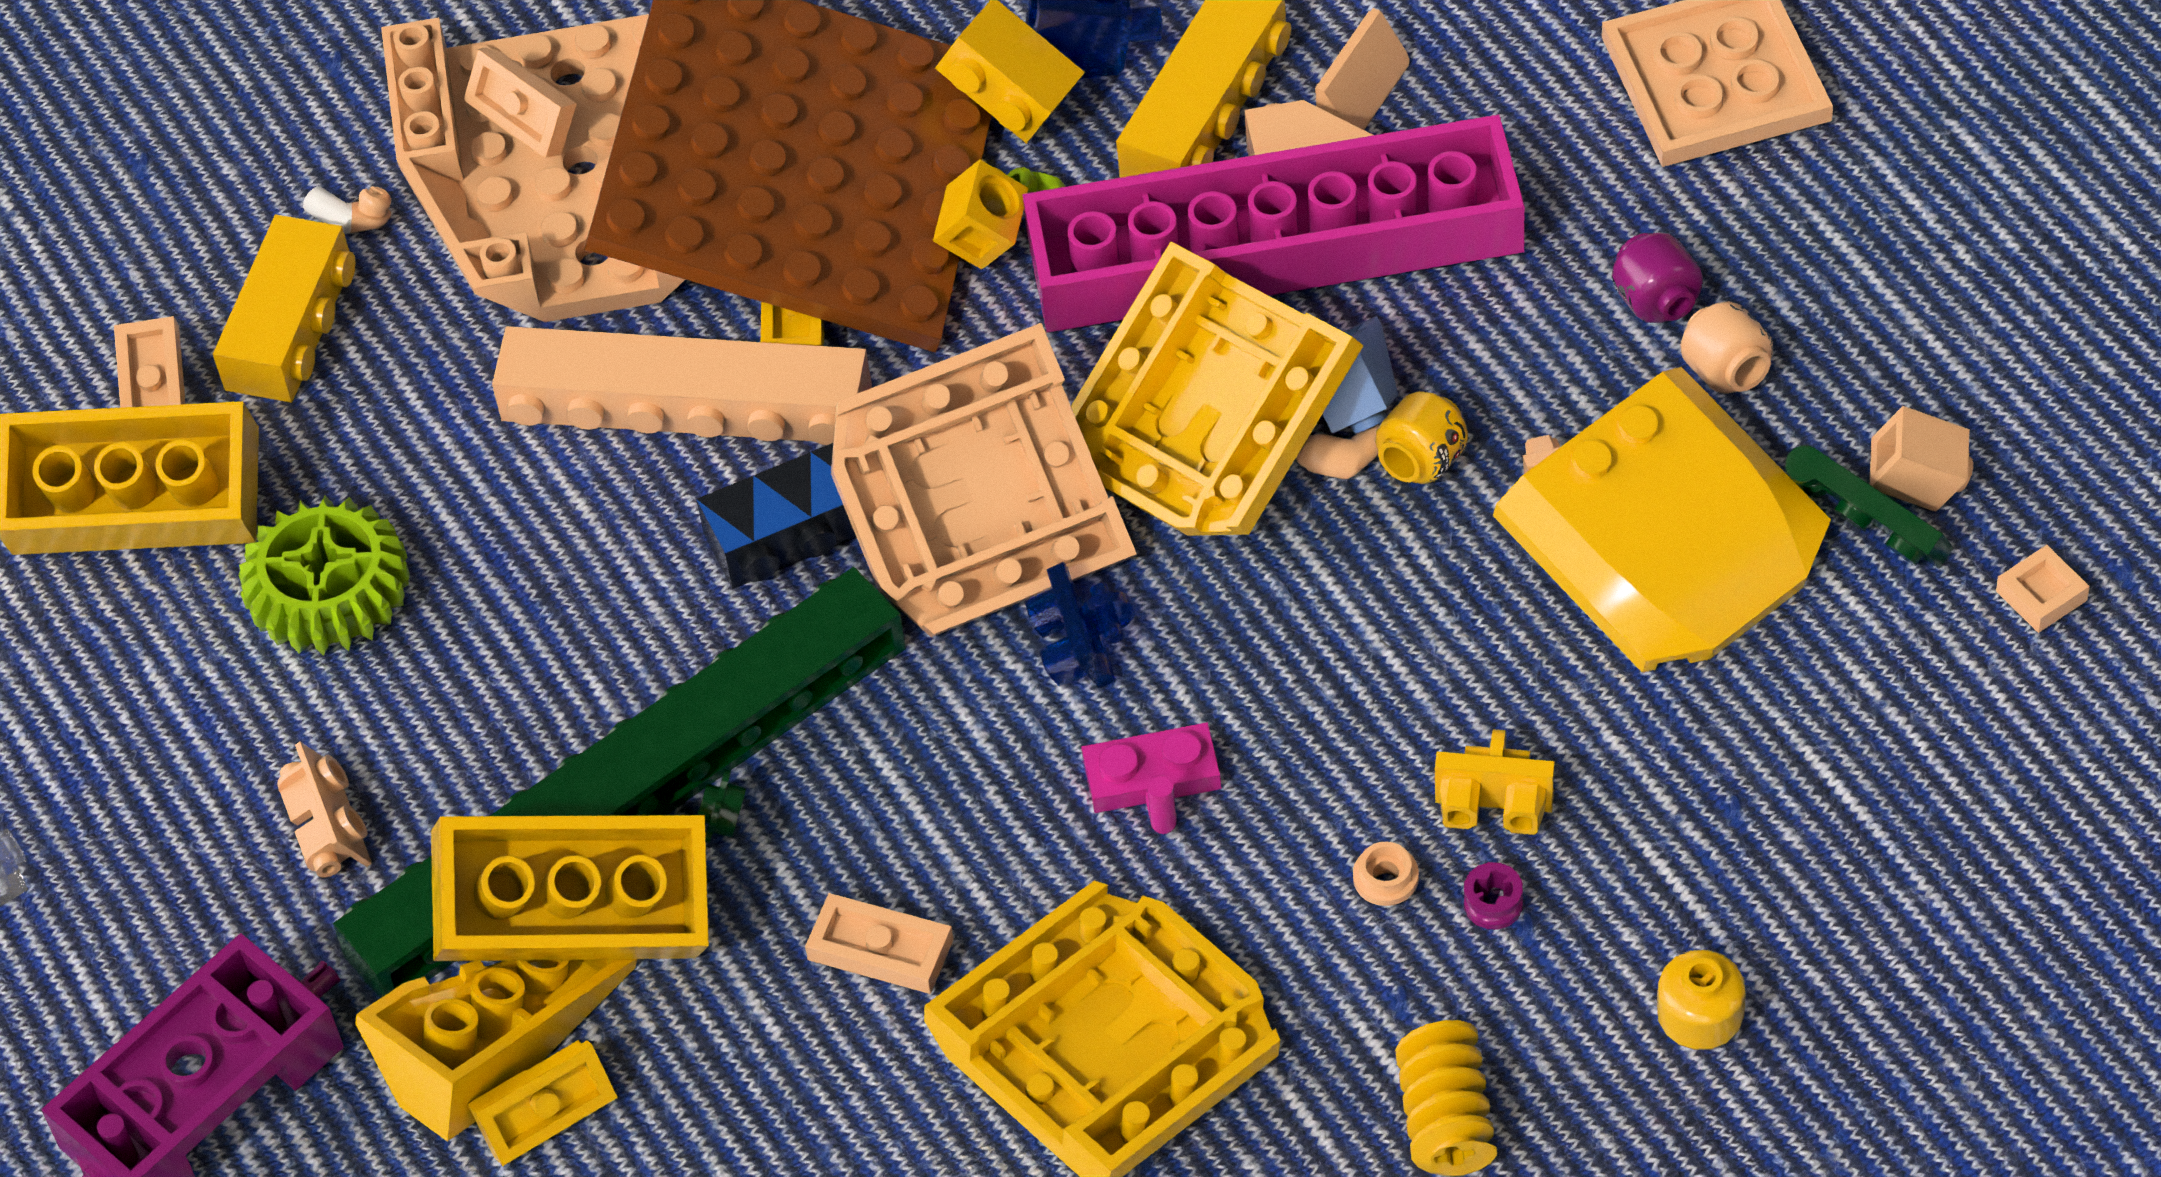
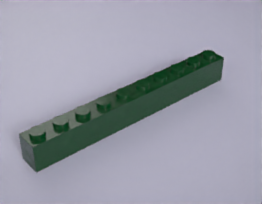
M853 566L836 579H829L820 584L810 597L788 612L780 613L770 618L759 632L737 647L729 648L719 653L709 666L684 683H677L668 688L658 701L633 718H627L618 722L609 731L607 736L580 754H573L564 759L553 773L529 789L520 790L513 794L504 803L503 807L490 816L667 815L705 789L707 783L712 784L721 778L725 769L731 771L904 651L906 646L900 613ZM432 855L423 862L409 865L400 873L395 881L372 897L355 902L346 910L341 918L332 923L344 957L379 998H382L405 982L425 977L428 981L456 962L434 961Z

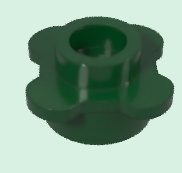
M724 770L719 787L707 783L698 815H705V823L708 824L705 833L706 843H710L713 832L732 838L746 788L728 783L731 774L730 770Z

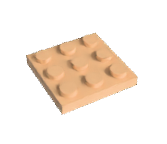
M1683 0L1602 22L1603 42L1662 167L1832 121L1833 105L1781 0Z

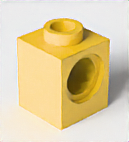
M979 159L947 185L933 242L980 269L985 268L1015 245L1024 210L1022 194L1028 193L1029 188L1009 177L1000 169L992 167Z

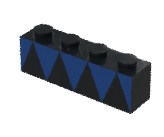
M833 443L696 499L704 536L732 589L752 581L765 580L780 569L807 558L820 557L828 553L833 547L857 538L831 476Z

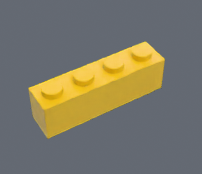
M1285 0L1204 1L1116 140L1120 178L1213 162L1214 151L1221 140H1228L1233 135L1239 121L1240 109L1248 96L1254 98L1259 93L1269 62L1274 55L1281 56L1288 45L1291 35V24L1286 22Z

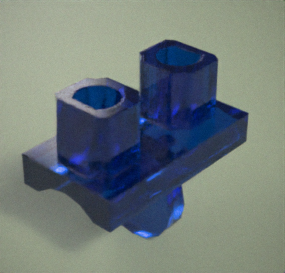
M1064 562L1047 569L1051 587L1024 601L1029 619L1034 629L1042 638L1065 628L1067 637L1041 648L1040 655L1045 671L1058 686L1071 683L1085 676H1089L1099 689L1115 682L1116 678L1102 635H1104L1105 641L1108 644L1118 643L1124 638L1122 628L1126 627L1135 615L1130 596L1123 592H1110L1108 585L1101 582L1094 584L1090 588L1092 596L1090 598L1089 592L1084 585L1072 582L1069 569Z

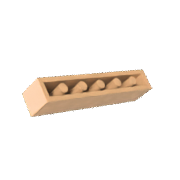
M506 326L492 387L501 421L515 422L526 426L553 424L575 426L587 430L599 427L630 429L641 433H656L658 431L691 433L701 437H716L718 435L752 437L762 441H776L778 439L813 441L822 445H829L834 441L835 415L838 401L872 388L866 349Z

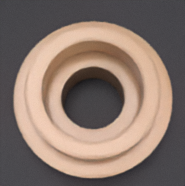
M1378 842L1365 849L1356 860L1353 867V882L1359 895L1368 902L1380 906H1391L1407 900L1415 892L1419 882V869L1414 857L1401 845L1393 842ZM1385 873L1396 877L1389 881L1375 879L1377 876Z

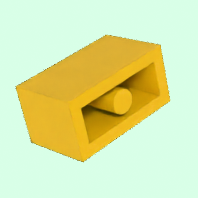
M990 0L935 67L957 89L968 95L996 118L1002 126L1009 129L1026 144L1085 73L998 0Z

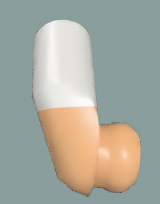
M317 186L305 197L303 208L304 211L323 223L342 226L344 234L379 229L385 225L391 216L389 207L392 200L386 190L372 186L369 190L365 188L360 192L358 202L345 203L321 186Z

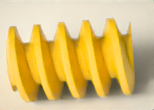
M1443 1020L1414 1029L1400 1040L1395 1049L1396 1063L1401 1069L1399 1072V1083L1401 1090L1404 1092L1403 1108L1408 1116L1406 1120L1407 1134L1412 1140L1410 1143L1411 1160L1418 1168L1431 1174L1443 1176H1464L1479 1171L1491 1164L1497 1156V1147L1487 1143L1494 1136V1126L1488 1118H1485L1490 1112V1102L1485 1095L1481 1094L1486 1089V1078L1478 1070L1482 1065V1054L1474 1047L1478 1042V1030L1473 1024L1461 1020Z

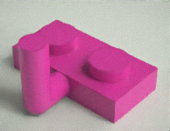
M1208 722L1081 746L1094 813L1146 804L1151 826L1160 834H1168L1176 826L1175 798L1221 789L1220 772Z

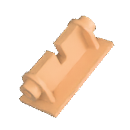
M298 742L295 746L301 762H291L283 766L280 770L281 777L278 779L277 786L292 823L299 826L312 816L314 818L294 831L307 868L311 871H316L317 876L326 878L338 873L341 869L340 863L349 857L368 867L372 862L363 841L368 833L362 818L350 806L344 790L349 786L345 771L331 755L323 757L302 742Z

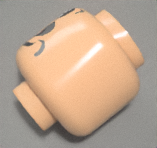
M1727 301L1715 303L1693 314L1687 323L1681 340V355L1688 366L1712 390L1723 394L1742 392L1757 386L1769 372L1773 355V340L1766 329L1742 305Z

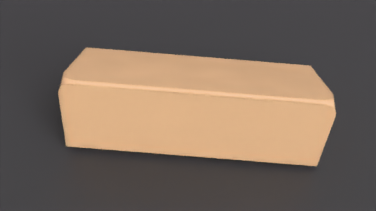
M1372 8L1371 11H1368L1315 87L1317 107L1363 130L1366 129L1410 63L1407 51L1380 10Z

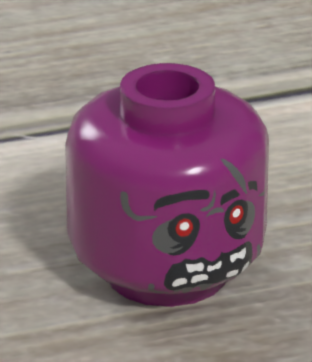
M1642 233L1629 239L1617 253L1611 277L1615 289L1635 316L1646 323L1674 321L1687 315L1692 310L1696 299L1701 293L1703 276L1699 265L1682 243L1669 233Z

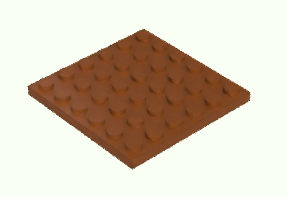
M653 0L584 250L936 353L942 338L960 257L933 242L947 185L979 159L982 160L991 114L964 92L957 89L951 81L935 69L952 45L802 0Z

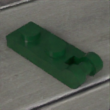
M1799 446L1788 454L1785 463L1786 471L1807 495L1811 497H1820L1825 494L1830 495L1839 501L1834 509L1836 513L1864 532L1871 523L1890 536L1885 545L1912 565L1916 566L1921 558H1924L1937 568H1940L1954 549L1943 533L1816 448Z

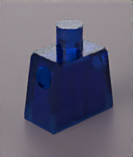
M1029 0L1026 24L1085 72L1080 79L1117 75L1122 72L1125 66L1128 42H1160L1162 15L1159 6L1130 7V0Z

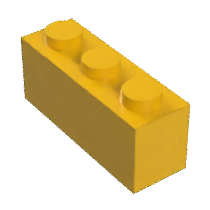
M274 215L213 352L225 391L293 402L301 382L307 381L313 372L315 349L322 333L327 334L332 328L335 318V303L342 287H348L354 276L355 255L349 251L342 226Z

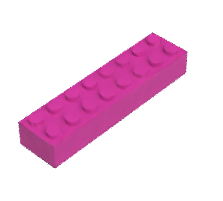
M1499 114L1022 194L1028 243L1046 333L1123 320L1170 242L1208 260L1228 275L1266 295L1524 253L1525 207Z

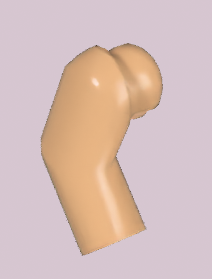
M1377 424L1365 431L1359 432L1351 439L1326 434L1309 435L1296 460L1302 467L1315 474L1339 479L1352 478L1378 457L1375 439L1376 430L1379 425Z

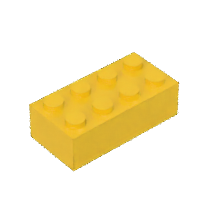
M243 401L0 414V540L12 555L254 543L257 540L259 426Z
M705 815L440 816L431 830L434 961L697 958L709 946Z

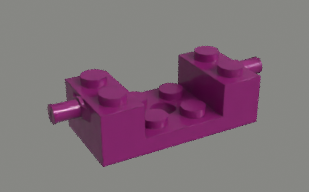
M242 933L238 934L41 1109L59 1149L80 1166L83 1172L82 1177H195L186 1154L276 1074L296 1091L344 1048L330 1007L320 1000L325 993L340 982L339 976L332 967L327 966L326 962L320 961L301 981H297ZM199 1054L206 1058L203 1066L191 1075L179 1076L172 1073L174 1064L183 1056Z

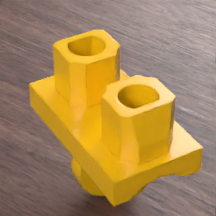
M1493 729L1490 747L1466 745L1465 754L1437 751L1435 761V803H1440L1443 825L1447 828L1470 829L1477 826L1479 807L1504 809L1503 828L1511 833L1535 835L1538 833L1544 812L1552 813L1554 761L1530 759L1531 751L1506 749V730Z

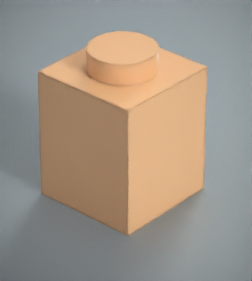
M1902 406L1871 438L1870 485L1883 494L1936 512L1956 492L1963 491L1970 481L1973 472V459L1969 456L1970 429Z

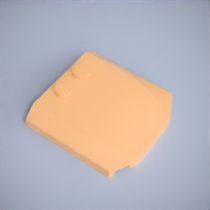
M1042 323L839 400L836 405L831 476L878 591L930 637L1131 559L1137 554L1114 497L1108 498L1062 384L1065 378Z

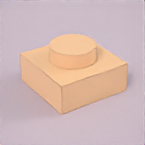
M2045 545L1998 576L1996 592L2039 633L2088 600L2090 586L2048 545Z

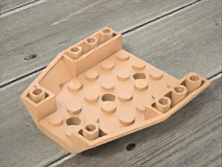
M649 14L449 48L446 47L439 17L381 27L398 166L474 294L543 322L661 303L686 280L610 257L598 265H585L580 262L586 255L593 253L584 250ZM486 47L489 50H499L510 59L521 63L522 67L531 74L541 77L548 84L577 103L561 155L544 158L464 101L478 49ZM567 74L583 76L579 82L572 85H559L556 83L559 78ZM580 162L595 164L591 171L584 174L568 172L573 165Z

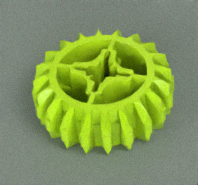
M325 495L319 507L309 508L300 500L297 513L288 516L277 510L276 526L258 525V534L256 535L258 542L245 544L244 557L246 562L239 565V579L243 590L241 591V597L245 608L250 610L253 623L259 627L260 632L268 631L269 637L274 640L277 646L289 641L291 647L300 654L313 643L316 650L324 656L330 644L339 642L340 645L349 651L352 642L351 638L362 635L372 641L373 624L391 625V617L393 616L391 608L404 606L403 599L405 593L403 588L409 585L408 580L410 577L405 561L408 558L403 542L399 541L394 526L390 524L388 518L380 519L379 514L373 509L372 505L358 510L357 504L348 497L338 507H334L333 502Z

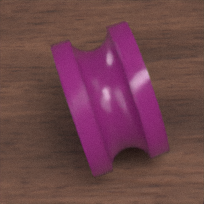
M1495 862L1478 865L1470 871L1464 881V910L1467 917L1475 925L1492 930L1508 927L1518 920L1523 906V883L1519 874L1512 867ZM1491 888L1503 890V896L1498 897L1496 904L1484 902V896H1488Z

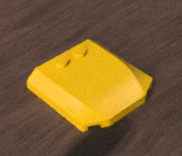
M1170 242L1073 401L1071 408L1106 490L1187 536L1249 535L1364 345L1349 334L1307 312L1303 314L1228 275L1208 260Z
M1682 367L1662 371L1523 474L1497 502L1493 517L1641 672L1656 670L1657 664L1687 658L1689 663L1713 658L1799 592L1807 580L1831 522V519Z
M1095 880L928 1002L924 1008V1022L945 1056L1079 1177H1123L1278 1057L1280 1038L1276 1028L1272 1031L1263 1009L1264 998L1257 981L1166 903L1143 895L1137 903L1107 894L1108 884Z

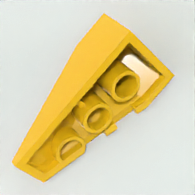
M637 959L508 960L486 967L481 961H472L460 965L459 975L429 984L425 977H421L401 984L357 1013L355 1024L399 1107L448 1142L476 1122L467 1105L469 1102L523 1070L527 1071L542 1062L636 968Z

